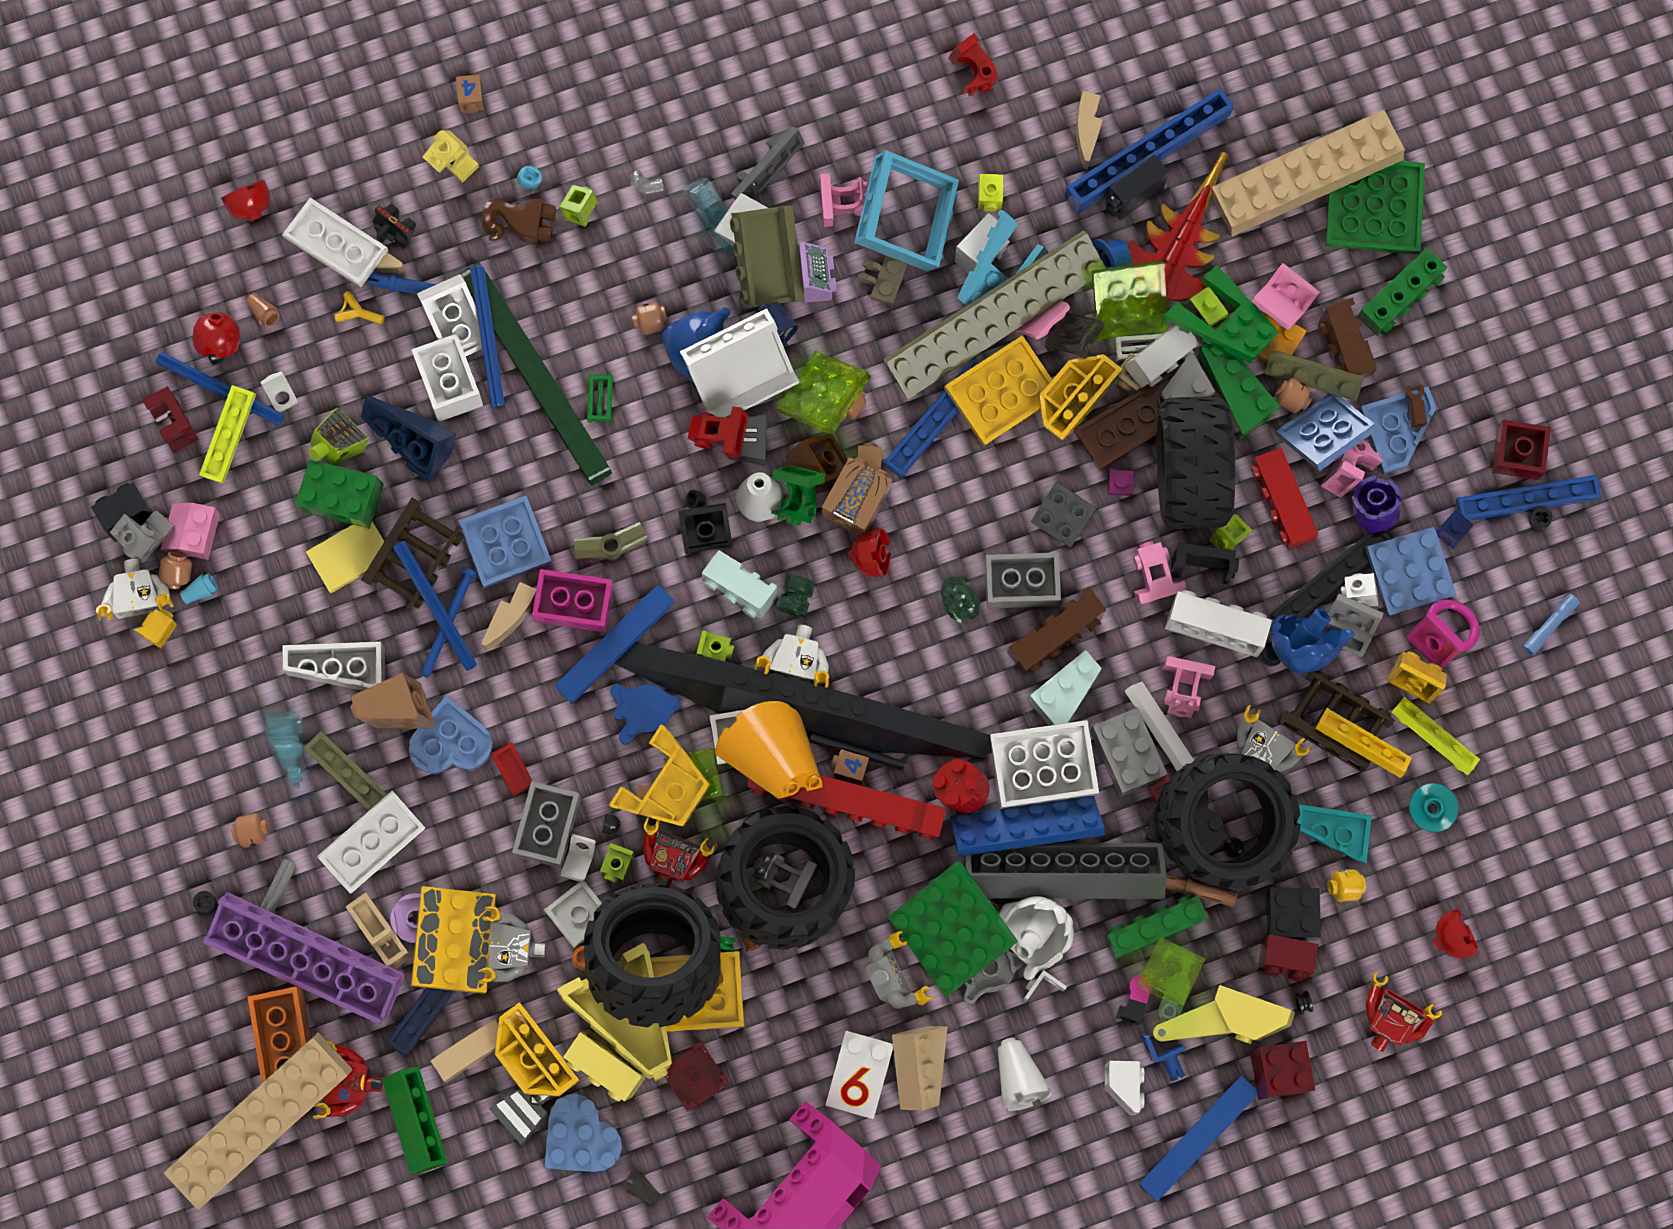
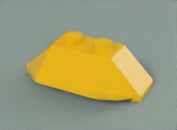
M1104 354L1069 360L1039 395L1043 426L1063 441L1080 425L1102 399L1122 371V368Z
M520 1002L499 1017L495 1056L524 1094L560 1096L579 1082L577 1076Z

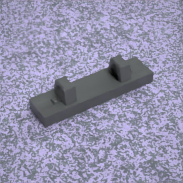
M791 126L779 140L771 137L766 142L769 152L749 174L740 171L736 176L739 185L731 193L734 200L737 199L740 193L753 200L761 193L805 143L798 129Z

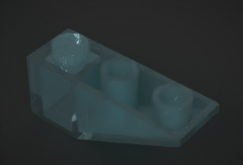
M701 177L682 191L721 248L727 251L732 246L716 234L714 230L728 211L709 179Z
M296 712L266 713V738L291 784L295 788H299V782L303 781V767H299V757H303V743H299V733H303V719H299V715Z

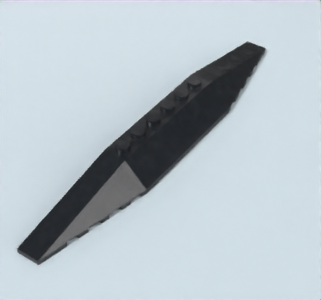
M635 642L614 663L629 672L646 678L656 685H660L700 706H704L716 714L746 710L751 706L768 701L787 703L801 716L808 738H811L813 733L873 752L985 759L990 741L989 734L876 700L818 685L815 687L814 684L772 673L764 674V671L642 643Z

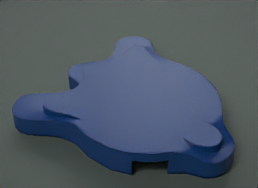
M614 685L610 690L611 696L618 703L614 712L615 719L626 721V725L619 734V740L624 745L630 744L640 734L656 732L661 724L665 726L672 715L680 709V700L676 696L669 695L655 685H641L631 689Z

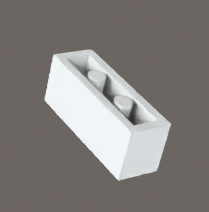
M1174 325L1124 364V367L1140 388L1147 384L1151 387L1162 379L1160 375L1163 372L1168 374L1179 366L1176 363L1179 359L1184 361L1189 354H1194L1192 349L1199 342L1191 332L1187 334L1179 330L1180 326Z

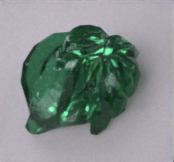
M951 577L944 581L941 587V597L945 606L944 612L951 619L962 624V619H974L979 615V598L965 581L957 577Z

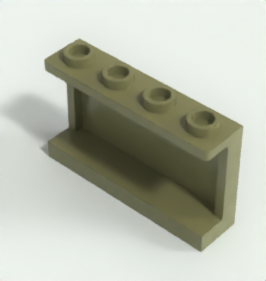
M793 205L731 213L730 229L734 233L735 239L733 252L738 262L736 276L740 280L741 290L739 291V299L741 304H743V308H756L764 304L772 305L775 302L805 301Z

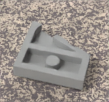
M1191 353L1164 388L1161 396L1163 400L1176 397L1212 396L1215 391L1195 355Z

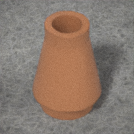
M257 293L248 296L246 303L251 308L260 325L270 327L278 321L280 314L277 307L261 298Z

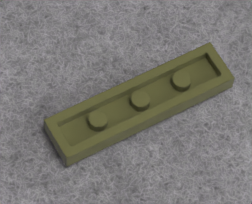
M1275 350L1271 351L1265 371L1266 375L1287 381L1295 378L1310 388L1357 401L1364 379L1360 375Z
M320 731L303 748L368 811L387 796L323 732Z

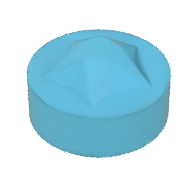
M525 166L518 173L517 181L523 189L535 190L542 181V175L535 167Z

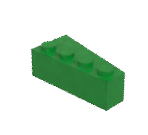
M1214 342L1212 344L1206 343L1201 347L1198 358L1220 397L1228 404L1231 411L1232 425L1236 432L1235 435L1240 442L1276 415L1280 406L1240 358L1223 351L1224 347Z

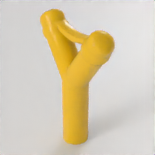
M346 291L343 294L345 298L344 305L340 312L334 315L336 322L360 317L382 325L384 321L383 315L363 309L350 291ZM348 303L352 310L344 312Z

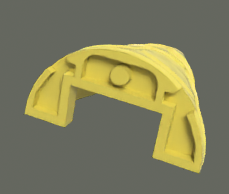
M645 943L623 953L620 960L616 962L631 974L654 978L650 953ZM578 977L557 989L562 1000L588 1022L594 1031L613 1045L615 1051L648 1079L654 1078L657 1081L668 1074L667 1069L671 1066L672 1061L666 1026L659 1027V1023H653L650 1027L646 1028L630 1025L627 1018L622 1020L616 1019L604 1011L602 1002L597 1003L589 990L587 978L581 981Z

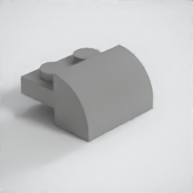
M1338 594L1328 611L1331 622L1323 628L1322 633L1331 629L1339 632L1345 629L1353 630L1355 633L1354 637L1342 649L1363 657L1382 619L1383 613Z

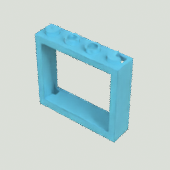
M887 150L875 155L854 243L927 272L938 268L940 260L944 257L942 252L949 236L947 230L954 214L952 208L958 196L956 191L959 180ZM890 169L940 189L925 257L875 237Z

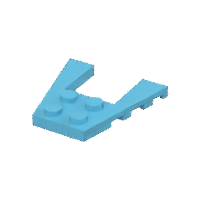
M1001 209L997 214L1000 218L995 228L991 226L987 235L989 240L984 251H979L976 257L979 261L974 271L969 272L957 297L965 306L1008 279L991 262L1019 224ZM1037 244L1018 272L1049 252L1043 246Z

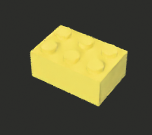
M589 1029L579 1033L563 1057L568 1061L567 1065L576 1072L581 1070L586 1073L588 1081L597 1087L602 1085L609 1090L607 1094L619 1102L621 1099L626 1101L632 1098L646 1078L615 1051V1047Z

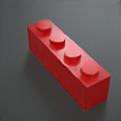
M1280 448L1255 457L1252 462L1251 472L1254 479H1258L1261 484V496L1264 501H1268L1271 508L1269 510L1270 518L1279 527L1278 536L1282 545L1286 544L1287 549L1291 550L1315 541L1318 537V532L1283 449Z

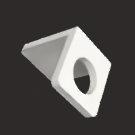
M282 371L271 374L260 382L276 411L281 413L298 404ZM280 392L288 393L289 401L283 405L276 402L277 394Z
M572 834L569 853L561 870L562 877L584 882L594 856L595 840ZM576 843H584L589 849H581Z
M1043 970L1038 978L1034 977L1025 988L1029 992L1023 1000L1026 1002L1042 978L1062 992H1064L1067 986Z

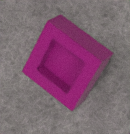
M1110 469L1108 495L1132 496L1134 471Z

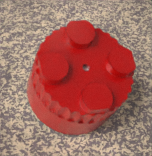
M963 759L948 761L933 776L932 785L936 793L935 796L938 797L941 803L956 813L970 814L979 810L989 796L990 786L986 775L976 766Z

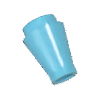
M209 573L206 575L201 574L189 586L180 591V595L183 601L189 604L214 595V592L218 590V586Z

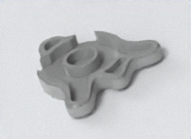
M1009 950L964 984L966 986L963 996L965 1003L972 1005L981 995L1004 989L1012 981L1015 972L1022 967L1023 961L1015 953Z

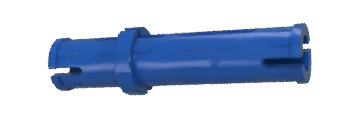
M374 271L369 276L371 280H368L369 286L389 289V292H395L396 290L416 295L423 290L437 285L398 277V274L394 273L387 275Z

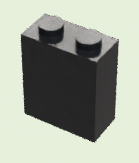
M1155 154L1110 187L1106 208L1113 217L1116 216L1121 221L1164 189L1169 171Z

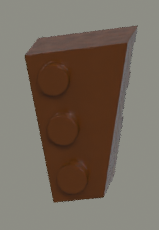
M1352 297L1326 307L1319 320L1318 329L1321 336L1327 339L1329 344L1327 345L1328 352L1332 358H1335L1338 364L1337 369L1367 378L1375 373L1377 367L1368 340L1364 341L1358 328L1362 326L1361 320H1355L1351 308L1352 305H1355Z

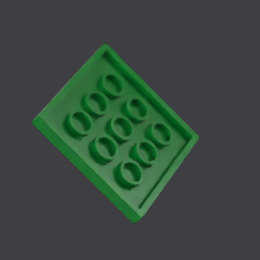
M1400 161L1328 193L1325 247L1419 255L1421 252L1425 163Z
M961 861L953 864L888 916L895 928L903 932L900 935L907 941L910 949L945 997L951 995L1019 942Z

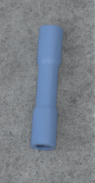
M1568 594L1549 619L1522 646L1526 653L1534 656L1552 632L1580 604L1574 595Z

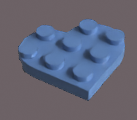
M445 696L431 712L436 727L432 729H417L409 741V754L413 763L422 771L432 774H439L451 765L467 771H473L487 762L493 749V741L486 728L448 696Z
M578 1094L566 1095L557 1099L549 1115L544 1168L601 1172L614 1166L622 1152L621 1137L614 1127L599 1120V1112L595 1104L586 1096Z

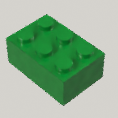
M309 459L295 505L303 513L370 529L384 484L376 475Z

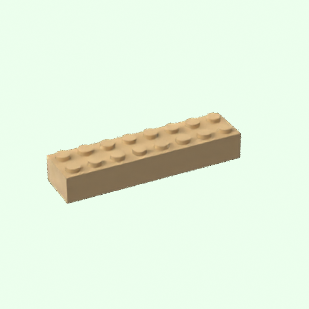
M1382 110L1213 186L1212 199L1231 237L1402 161L1405 149L1386 112Z
M318 1032L177 1159L164 1174L192 1205L199 1210L346 1078L352 1071V1068Z

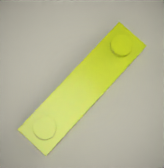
M234 385L231 386L202 465L200 476L224 484L256 393Z
M1406 697L1392 711L1398 721L1410 727L1451 761L1457 770L1464 772L1467 776L1480 761L1476 755Z

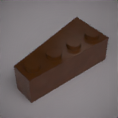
M1090 587L1082 591L1083 595L1077 602L1073 599L1070 600L1059 611L1061 614L1058 616L1056 614L1050 615L1040 624L1041 628H1033L1008 648L1007 653L1024 675L1029 672L1032 674L1036 673L1044 666L1042 662L1048 658L1054 660L1063 653V647L1068 644L1070 646L1075 645L1082 639L1081 635L1089 630L1091 633L1102 625L1100 621L1106 612V608Z

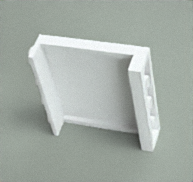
M767 309L680 351L708 413H712L717 417L730 418L732 406L742 407L744 410H747L800 383L782 345L775 321Z

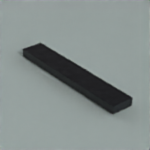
M1385 530L1374 534L1367 533L1272 611L1270 616L1274 620L1281 615H1297L1296 619L1304 618L1345 584V577L1359 573L1370 564L1365 547L1391 540L1392 538Z

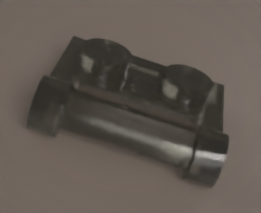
M1066 312L1065 317L1058 321L1047 338L1045 348L1048 351H1063L1076 354L1078 358L1087 359L1091 352L1090 348L1105 325L1100 319ZM1063 337L1081 342L1079 345L1061 342L1060 340Z

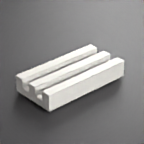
M1162 334L1115 337L1117 362H1124L1129 355L1122 353L1139 352L1148 346L1121 347L1122 343L1153 342Z

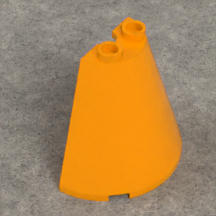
M768 701L751 706L735 717L737 721L730 728L726 727L718 739L715 754L778 799L796 794L801 787H804L806 791L822 788V780L801 716L787 703Z

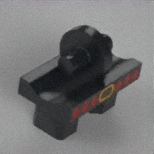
M392 203L384 208L379 205L374 210L376 214L372 221L375 224L374 229L378 231L376 239L380 242L386 239L390 242L396 241L405 248L410 242V236L415 231L416 222L410 218H406L402 222L396 219L399 217V210Z

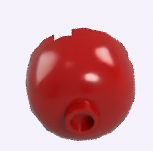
M264 179L255 182L254 185L245 186L221 197V200L228 213L234 218H248L249 222L263 217L261 212L267 209L270 204V192Z
M219 312L205 314L198 319L193 327V347L198 353L206 357L207 353L215 354V358L230 356L239 349V326L227 314Z
M871 529L865 533H860L854 540L853 547L849 549L850 560L853 561L857 570L865 576L884 577L883 575L888 574L891 553L886 554V546L890 545V540L885 529Z
M1458 908L1447 912L1437 921L1435 928L1437 937L1433 938L1439 952L1444 950L1449 957L1465 959L1478 954L1479 951L1477 949L1479 948L1469 925H1466L1464 921L1461 922L1464 916Z

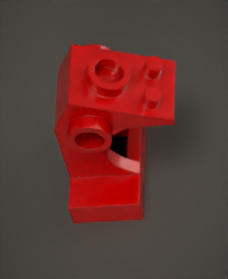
M975 33L958 44L948 57L953 65L957 62H963L972 68L974 79L961 91V94L968 93L969 97L973 96L977 90L980 93L992 90V86L998 81L995 65L978 44L979 38Z
M732 406L730 418L717 417L712 413L701 412V415L692 416L687 439L695 442L694 445L696 447L709 450L713 449L712 444L724 445L723 453L730 460H740L749 415L742 407ZM715 425L719 426L717 435H713V432L717 430Z

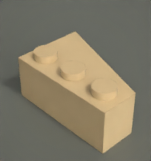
M924 1026L892 1035L900 1110L923 1111L939 1106L947 1026Z

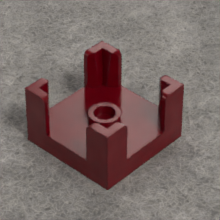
M168 386L142 399L145 407L151 412L156 422H160L168 417L170 418L172 423L160 429L159 432L173 453L199 440Z
M702 1041L692 1046L690 1051L673 1061L667 1069L668 1074L664 1076L687 1112H690L730 1085Z

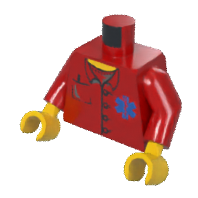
M327 1041L352 1068V1071L323 1097V1103L313 1106L321 1109V1114L315 1115L313 1118L320 1119L326 1116L344 1117L360 1108L361 1103L367 1102L368 1092H382L383 1077H370V1067L365 1065L363 1057L350 1048L334 1045L333 1042Z

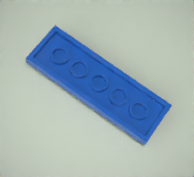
M1094 796L950 816V826L958 856L1105 835L1104 825Z

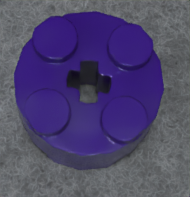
M1377 476L1368 477L1359 482L1353 493L1352 515L1355 522L1361 528H1364L1366 532L1372 534L1387 530L1395 525L1400 517L1401 492L1399 487L1392 480L1377 479Z

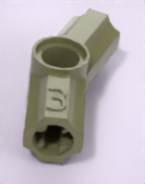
M640 522L614 534H607L604 537L574 538L575 559L606 558L608 560H616L623 553L647 543L649 540ZM608 543H616L618 547L615 551L609 552L605 549Z

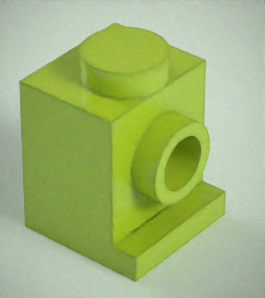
M572 185L559 207L566 221L586 227L588 224L587 219L598 201L590 188Z
M703 630L696 654L697 656L726 662L727 659H732L735 645H731V638L708 633ZM714 643L721 645V648L717 651L711 647Z
M610 843L600 869L601 874L604 875L603 879L617 884L618 880L624 882L635 856L634 852ZM619 860L621 864L618 868H613L611 866L612 861Z

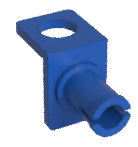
M1145 1033L1140 1035L1151 1061L1155 1063L1163 1061L1171 1081H1176L1178 1077L1183 1078L1186 1076L1177 1058L1178 1053L1186 1049L1185 1045L1178 1044L1156 1054L1149 1036Z

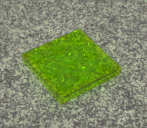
M1163 261L1092 270L1096 336L1098 340L1168 330V323L1162 322L1164 315L1167 313Z
M815 351L797 377L800 383L789 389L777 409L781 414L833 435L871 378V375L865 370Z

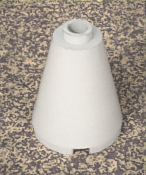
M761 472L754 473L740 484L736 493V502L741 514L755 522L774 518L776 515L771 514V511L780 509L784 501V494L780 484L772 477Z
M1015 1038L1003 1040L1001 1046L998 1047V1059L1004 1109L1008 1108V1111L1021 1110L1032 1107V1102L1037 1099L1040 1100V1103L1047 1100L1052 1094L1051 1089L1020 1040H1015Z

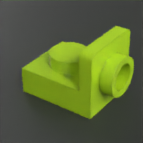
M1235 514L1226 526L1219 527L1210 538V542L1216 548L1233 550L1253 530Z

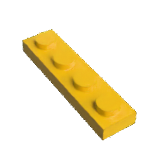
M1328 708L1322 714L1315 728L1399 778H1402L1412 759L1409 755Z

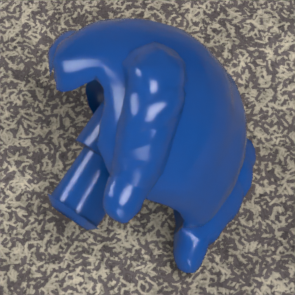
M724 307L713 313L706 311L689 313L668 325L662 332L661 341L666 347L671 364L676 371L686 376L688 381L693 382L680 351L724 330L723 322L730 315L729 308Z
M1318 608L1314 610L1309 619H1296L1297 615H1281L1273 620L1269 629L1272 635V647L1278 659L1297 674L1318 671L1327 666L1339 655L1341 649L1355 635L1351 629H1345L1340 632L1331 629L1322 633L1323 628L1331 622V618L1325 610Z

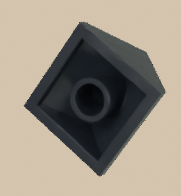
M726 503L678 511L685 554L733 546Z

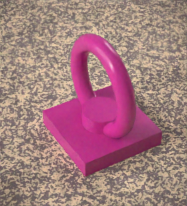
M1444 599L1431 605L1426 617L1406 638L1430 663H1434L1443 669L1460 652L1467 651L1476 644L1480 628L1476 616L1466 605L1455 600ZM1452 609L1464 616L1470 627L1469 637L1464 642L1437 616L1439 611Z

